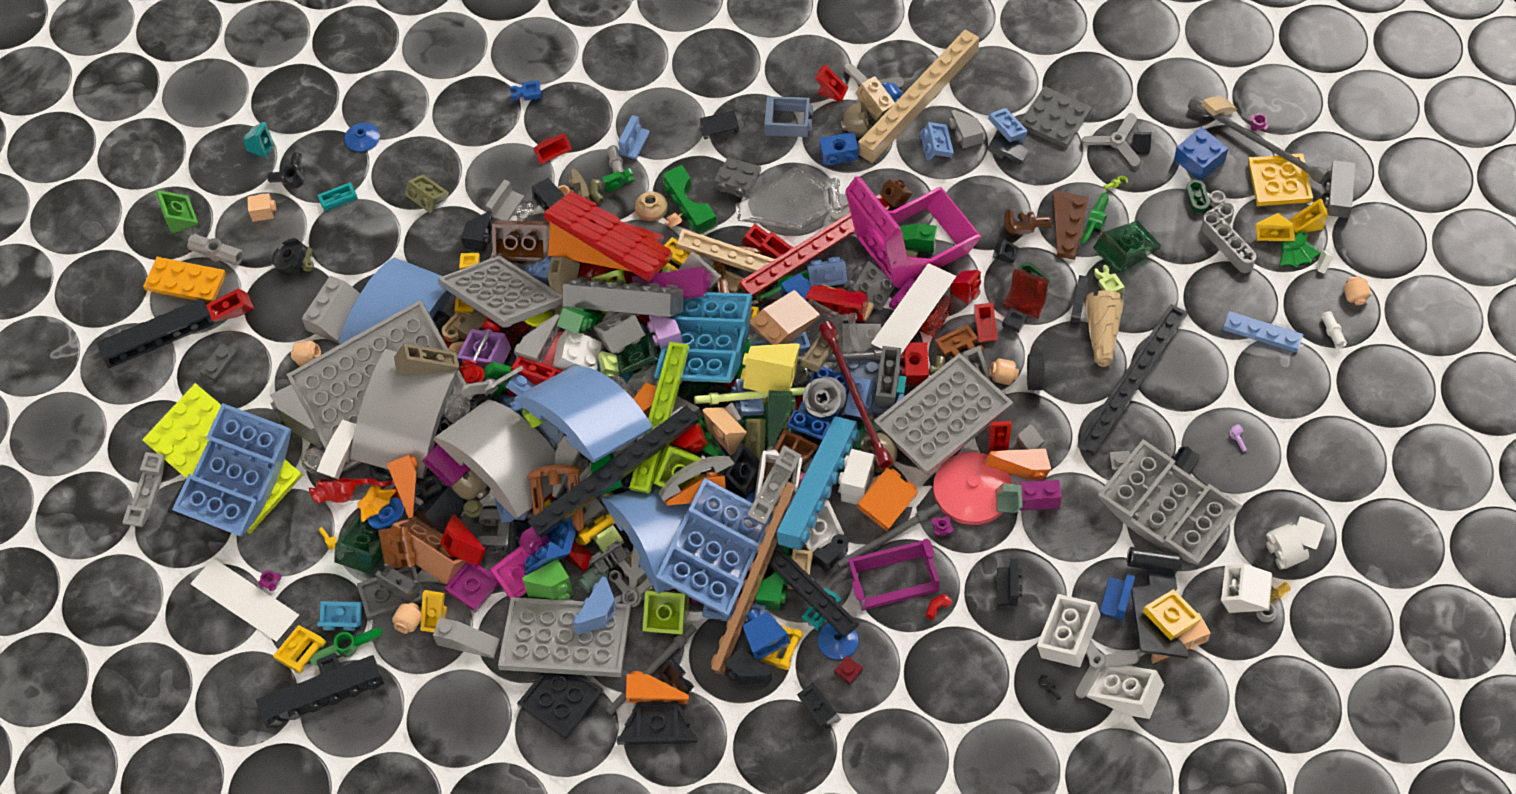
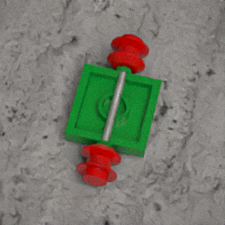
M492 361L483 369L480 366L476 367L471 364L464 370V380L468 384L480 383L492 378L497 380L511 372V366ZM512 376L497 384L498 389L493 392V397L497 398L505 390L509 395L517 396V394L506 388Z

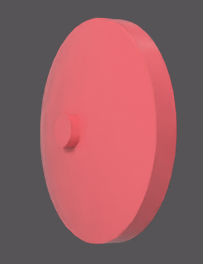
M964 452L947 459L936 472L933 485L935 501L940 510L956 522L967 525H980L991 522L1004 513L997 512L996 489L1001 484H1012L1009 473L985 464L987 454Z

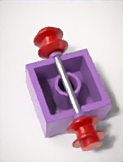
M487 316L485 318L486 321L482 323L485 331L471 329L457 355L460 365L459 370L463 378L464 370L471 364L476 367L480 366L483 369L492 361L504 364L511 350L505 333H499V328L502 326Z

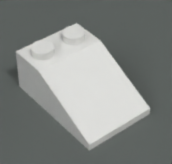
M1127 665L1107 667L1104 671L1099 672L1087 694V698L1130 716L1150 719L1164 683L1157 670Z

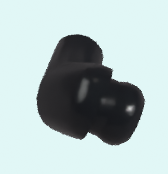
M373 465L369 467L373 479L377 481L393 480L391 475L380 473L379 467Z

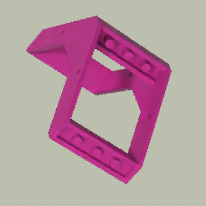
M855 176L845 190L856 237L895 287L902 288L910 277L917 280L928 263L941 268L970 253L982 237L942 187H938L893 211H888L884 208L861 177ZM927 208L956 245L931 259L907 257L902 231L897 223Z

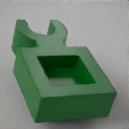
M626 169L621 174L617 171L602 177L605 191L607 193L616 191L623 187V183L635 181L632 169Z

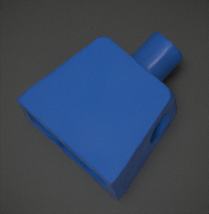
M751 610L746 614L749 622L744 624L743 628L756 660L759 661L790 644L787 632L770 613L766 612L759 616L756 610Z

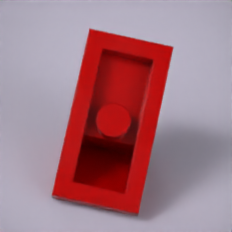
M827 65L820 67L815 77V80L821 85L817 94L842 101L849 87Z
M993 302L974 304V322L976 323L978 342L998 340Z

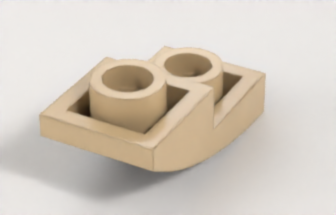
M1210 97L1202 102V106L1213 116L1217 114L1226 116L1237 111V108L1225 97Z

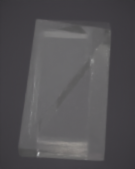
M520 203L516 208L517 221H526L536 211L538 203Z

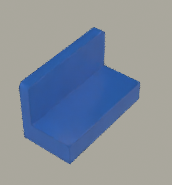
M1127 574L1125 581L1112 577L1109 578L1100 614L1124 620L1135 576Z

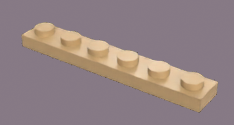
M685 229L681 230L676 248L691 253L694 252L697 255L752 273L775 260Z

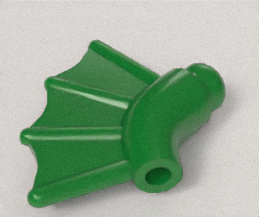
M1300 231L1295 235V241H1282L1281 249L1283 252L1280 266L1292 265L1297 268L1302 263H1312L1313 258L1320 255L1321 251L1307 242L1308 233L1304 234V231Z

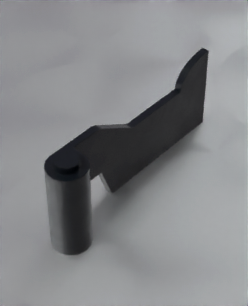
M1130 547L1127 552V566L1146 569L1149 586L1131 589L1140 652L1187 659L1189 657L1188 651L1182 641L1178 638L1170 640L1143 612L1144 607L1173 589L1177 590L1175 574L1181 569L1182 559L1178 553Z

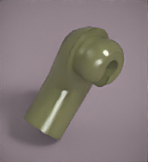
M593 179L589 183V196L600 205L605 201V198L599 193L602 183L599 179Z
M307 247L306 257L303 261L302 269L304 271H311L314 268V263L310 260L313 249Z
M936 356L935 366L931 365L929 368L930 376L945 365V357Z

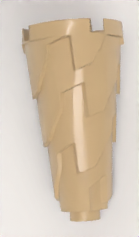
M1102 290L1098 291L1097 296H1094V292L1089 293L1085 298L1094 361L1098 363V366L1106 367L1113 360L1124 298L1123 296L1121 297L1120 293Z

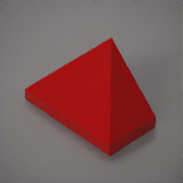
M562 133L544 139L533 147L539 163L543 164L572 150L566 134Z
M573 541L570 554L565 556L564 559L585 572L591 560L590 558L594 554Z

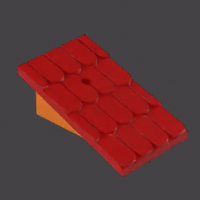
M572 191L544 212V218L550 222L548 256L565 257L574 261L631 271L648 282L672 259L673 253L668 247L648 238L647 234L621 222L617 216L597 207L596 203Z

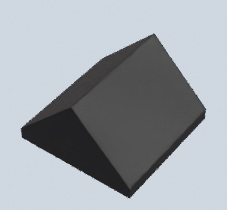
M740 443L732 457L734 464L727 467L723 475L725 476V488L747 498L757 481L760 460L744 443Z
M442 486V491L427 497L414 512V516L444 534L452 515H456L459 518L463 514V508L466 503L450 486Z

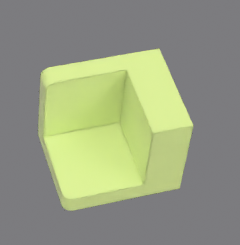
M614 525L609 526L593 538L603 553L615 541L618 543L623 541Z

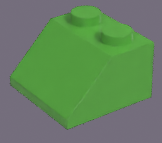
M558 559L522 578L528 598L567 601L573 595L569 576Z

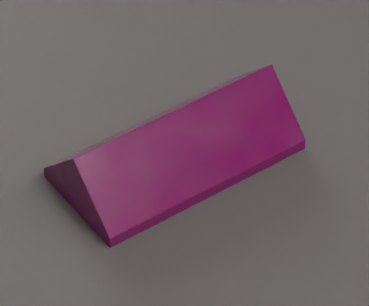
M702 267L657 273L649 282L640 276H632V282H642V285L648 286V283H657L659 287L677 285L678 289H684L683 299L704 297L713 276Z

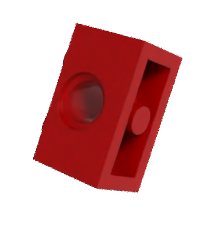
M928 342L909 343L902 352L901 362H905V366H901V376L906 377V385H920L929 378Z

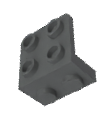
M870 261L861 266L857 265L852 271V278L844 285L845 290L848 292L860 291L865 293V295H868L869 302L874 304V309L877 311L882 310L895 286L887 275Z

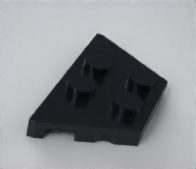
M678 701L637 702L632 710V715L625 723L624 730L617 738V745L698 743L697 736L693 732Z

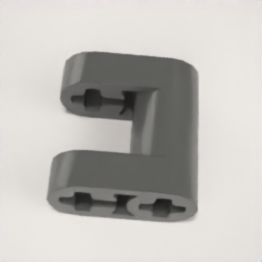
M498 509L481 510L479 523L485 526H498L497 536H479L477 540L486 549L485 552L507 553L510 522H501Z

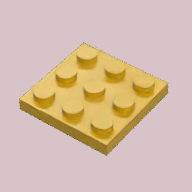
M1291 154L1305 162L1303 154ZM1278 155L1248 158L1257 206L1310 203L1313 201L1309 177L1302 168Z

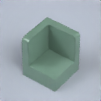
M1001 484L996 489L997 512L1016 513L1022 509L1021 485Z

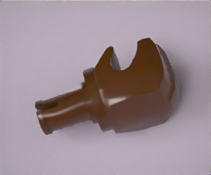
M1008 209L1004 213L1005 228L1012 235L1034 233L1035 228H1051L1052 226L1051 216L1035 217L1033 211H1029L1027 216L1021 211L1017 216L1020 223L1014 219L1012 209Z

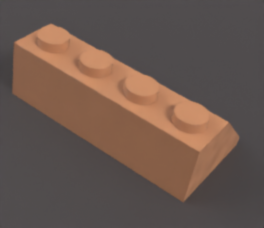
M414 516L392 524L391 528L399 527V530L400 527L408 526V532L412 536V540H410L412 551L415 552V564L421 567L424 572L436 577L439 582L448 584L466 563V561L449 555L440 544L443 534L418 517Z

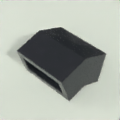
M1188 446L1179 447L1173 460L1176 461L1175 465L1190 475L1199 461L1200 454L1192 451Z

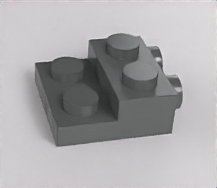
M727 157L724 166L720 167L714 179L715 189L749 199L761 173V166Z

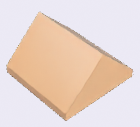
M724 408L703 409L707 431L711 433L713 438L730 456L733 455L747 432Z

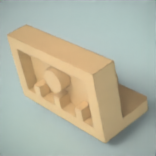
M875 76L863 82L855 93L875 121L879 120L895 104Z

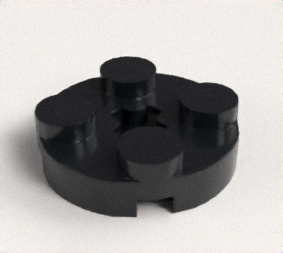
M288 239L282 243L284 246L280 249L277 247L272 256V264L280 273L300 270L303 267V261L307 253V247L298 239Z

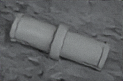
M615 145L609 146L607 148L610 159L609 166L612 168L613 173L619 171L621 174L624 171L622 166L623 159L619 155L618 147Z

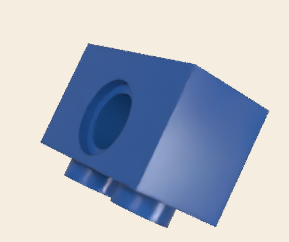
M854 132L819 138V150L823 166L859 160V148Z

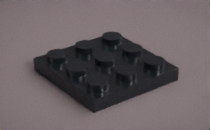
M541 673L517 702V705L558 735L567 739L603 695L604 689L583 675Z

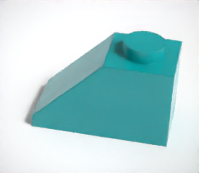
M265 122L252 127L244 136L243 142L246 150L253 154L266 158L274 146Z

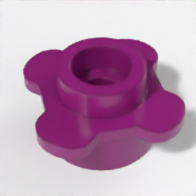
M1258 113L1249 118L1251 130L1268 129L1269 126L1266 123L1267 117Z
M949 516L932 519L931 523L934 525L935 535L945 536L953 532Z
M266 570L261 574L258 586L274 591L277 588L278 581L281 580V575Z

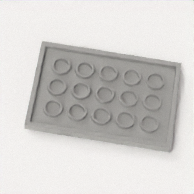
M501 256L438 278L439 286L503 328L563 305L562 294Z
M959 353L874 420V425L882 433L889 436L895 445L928 476L986 429L989 423L994 422L1013 407V402Z
M511 597L498 663L499 670L621 677L631 604L615 603L616 612L606 627L578 635L575 633L573 619L582 610L584 601Z

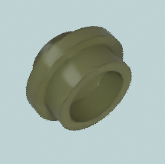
M469 500L465 503L463 510L467 517L476 519L479 517L480 511L483 510V505L478 500Z

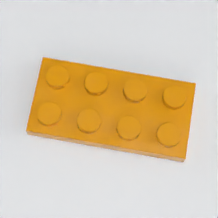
M156 257L143 287L145 291L190 300L203 298L205 303H210L216 299L226 277V272L222 269Z

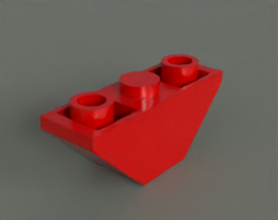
M452 515L440 544L449 555L479 566L486 549L456 515Z

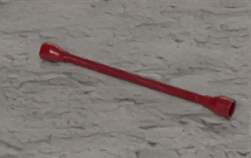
M824 322L819 326L822 337L831 346L874 445L876 463L880 469L887 468L893 464L890 453L880 443L838 346L836 329L833 322Z

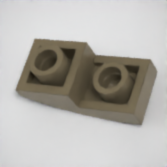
M571 169L572 176L569 177L570 187H574L576 194L590 200L584 179L576 169Z

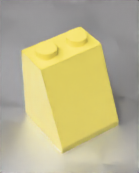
M800 344L751 346L749 352L745 353L743 358V365H746L741 374V380H744L743 388L789 397L796 375Z

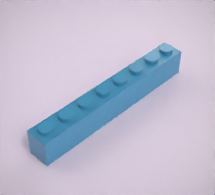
M834 417L777 530L779 545L801 550L804 543L808 542L810 531L816 526L817 516L823 512L824 502L826 498L829 499L832 486L838 481L840 469H844L845 457L850 455L854 441H857L859 438L857 421Z

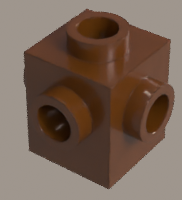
M889 179L883 184L879 194L884 197V200L889 205L901 207L906 204L913 193L906 187V183L903 180Z

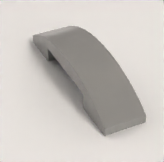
M783 446L747 516L765 525L779 499L781 489L787 484L801 454Z
M145 452L140 468L142 475L132 505L127 507L122 522L124 525L143 527L147 521L159 492L165 463L164 455Z
M714 456L695 461L676 472L664 484L659 495L665 501L681 492L678 484L711 467L718 473L733 465L734 462L729 456Z

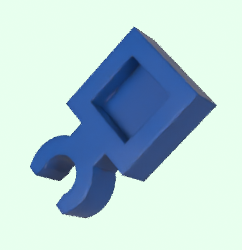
M539 80L524 82L522 87H510L511 93H515L511 94L513 101L519 100L521 97H524V101L542 98Z

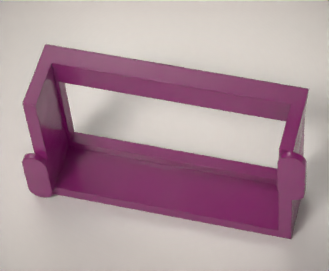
M929 539L848 559V569L853 580L852 586L856 599L860 602L861 611L939 591V578L932 560L935 553ZM923 557L931 582L865 599L857 573Z

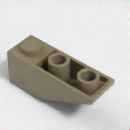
M565 257L551 258L548 271L550 288L563 295V284L570 282V279H577L580 263ZM562 305L554 309L555 315L561 314L564 308Z

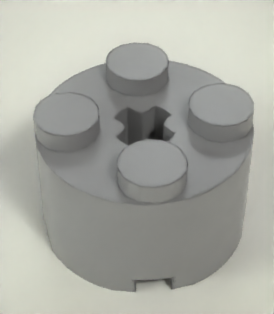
M821 377L813 380L805 387L803 392V401L807 407L806 409L817 417H828L836 414L845 404V387L832 377ZM826 393V397L828 398L825 401L824 397L822 396V394Z

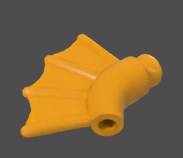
M371 485L365 497L357 503L361 510V522H365V520L373 515H378L384 506L390 504L391 497L397 490H381V487Z

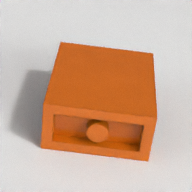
M889 468L885 469L856 507L887 532L918 494L914 484L909 481L905 482L900 478L901 475L896 470H890Z

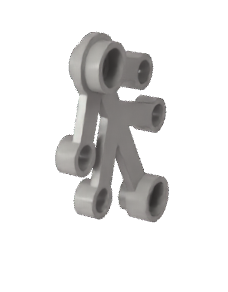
M634 546L631 567L626 560L618 562V565L629 577V587L622 580V574L619 571L613 570L609 573L610 581L614 582L623 593V604H631V608L638 606L642 599L641 595L653 586L647 577V580L637 587L638 579L645 572L640 566L639 560L641 557ZM618 573V578L613 580V575ZM634 594L635 599L630 601L629 597Z

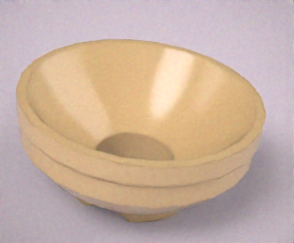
M655 191L641 194L635 202V212L644 221H657L664 217L668 210L665 197ZM648 198H654L656 200L653 204H647L645 202Z

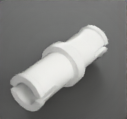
M1331 311L1323 313L1321 319L1337 349L1345 347L1347 341Z

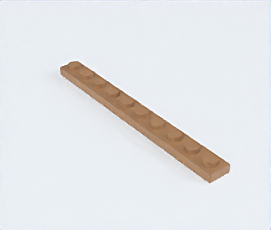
M787 482L786 486L781 489L780 501L772 512V521L765 528L763 542H760L758 545L756 560H753L750 565L749 577L744 580L742 585L743 592L735 602L734 614L727 621V631L720 638V648L711 661V669L717 674L724 675L725 673L724 664L733 653L747 619L746 614L751 609L777 545V530L798 490L795 484Z

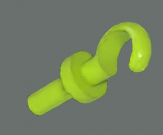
M1119 176L1117 180L1113 179L1111 183L1104 185L1103 189L1117 188L1121 184V179L1125 180L1126 183L1128 179L1125 176Z

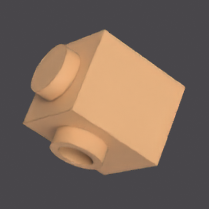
M270 194L248 197V212L252 222L274 218L276 203L275 200H271Z

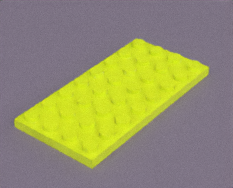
M195 383L143 438V441L156 453L164 455L165 460L187 479L189 474L193 475L209 441L206 437L221 404ZM284 459L275 486L260 514L247 530L248 533L251 534L302 478L303 474L287 460Z

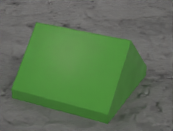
M160 190L155 192L172 234L198 224L188 196Z

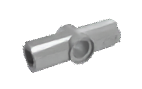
M194 234L188 239L187 248L189 250L209 256L212 261H224L235 266L240 265L244 254L242 250L225 245L217 238L208 239Z

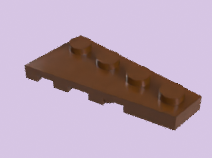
M1053 190L1057 257L1076 259L1089 201L1088 196Z

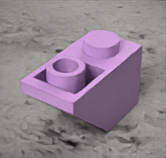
M649 315L650 322H647L649 332H654L652 338L655 346L659 345L660 350H662V347L668 348L669 342L683 344L676 320L664 316Z

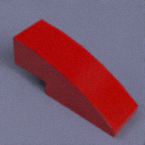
M755 223L741 241L748 247L757 248L762 252L763 256L772 259L778 258L793 248L772 231L767 233Z

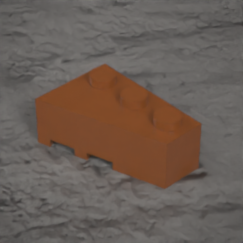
M784 429L773 450L780 453L783 446H786L801 454L802 468L815 456L819 445ZM766 463L763 484L774 463Z

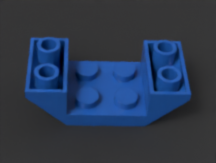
M823 366L819 372H813L810 382L821 377L835 378L845 387L847 399L849 388L842 373ZM826 393L822 394L824 401L827 400ZM802 401L799 409H794L787 427L823 440L834 417H839L842 409L828 417H817L808 412L804 401Z
M572 516L548 533V544L541 546L533 555L530 554L526 558L523 574L528 575L558 559L560 561L570 554L576 533Z

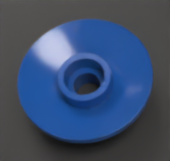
M358 123L347 130L344 139L350 150L366 152L378 144L380 133L373 124Z
M391 498L390 504L384 506L378 515L368 518L370 526L374 529H384L394 524L404 512L402 501L398 498Z
M827 624L822 628L818 636V646L826 657L833 660H843L846 656L850 657L855 653L859 641L855 630L845 639L842 637L840 640H836L834 637L841 635L833 627Z

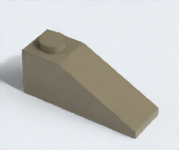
M404 343L394 356L397 373L415 376L459 369L456 352Z

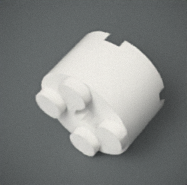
M1292 522L1266 534L1269 541L1266 542V546L1271 554L1275 553L1277 557L1275 561L1280 570L1287 569L1309 559L1308 549H1303L1304 538L1295 524L1292 525Z

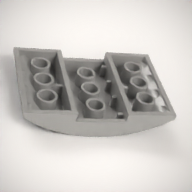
M385 349L374 369L361 404L354 431L350 459L388 469V462L410 454L411 458L415 456L419 466L416 468L417 478L424 479L428 467L422 460L434 449L435 442L433 439L436 436L445 405H448L447 402L449 401L458 370L415 376L397 373L394 356L397 352Z
M489 399L433 439L459 465L466 464L491 488L489 493L516 519H519L533 508L530 479L527 478L529 472L543 466L555 464L556 451L535 427L531 428L529 422L512 409ZM548 476L542 477L544 499L553 492V485H549Z
M1143 439L1100 491L1098 497L1116 517L1145 540L1165 552L1178 553L1182 560L1198 565L1243 506L1211 484L1205 486L1177 467L1175 460Z

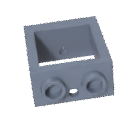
M767 96L765 136L808 137V130H812V119H809V116H813V105H810V98ZM774 111L804 112V124L773 123Z

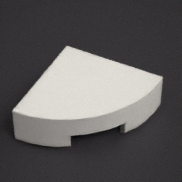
M1322 250L1317 264V270L1323 274L1333 259L1324 250Z

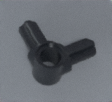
M294 152L290 165L286 166L282 172L268 173V182H283L284 185H290L293 188L300 187L304 182V177L302 176L303 169L301 168L302 154Z

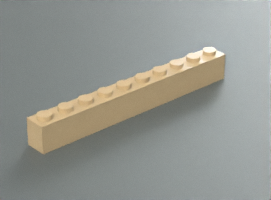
M965 29L858 141L859 155L873 163L978 52L979 37Z

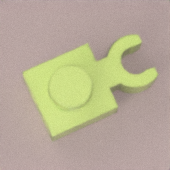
M1103 265L1104 273L1099 272L1097 268L1095 269L1094 275L1099 279L1098 285L1102 290L1117 293L1124 291V285L1115 273L1109 274V267L1107 265Z

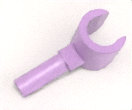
M1237 424L1232 427L1229 435L1232 439H1236L1242 452H1245L1247 449L1240 437L1244 431Z

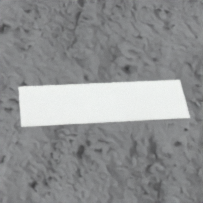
M928 263L871 344L881 349L882 346L901 348L902 354L956 276Z
M214 558L191 583V585L276 642L299 616V614Z

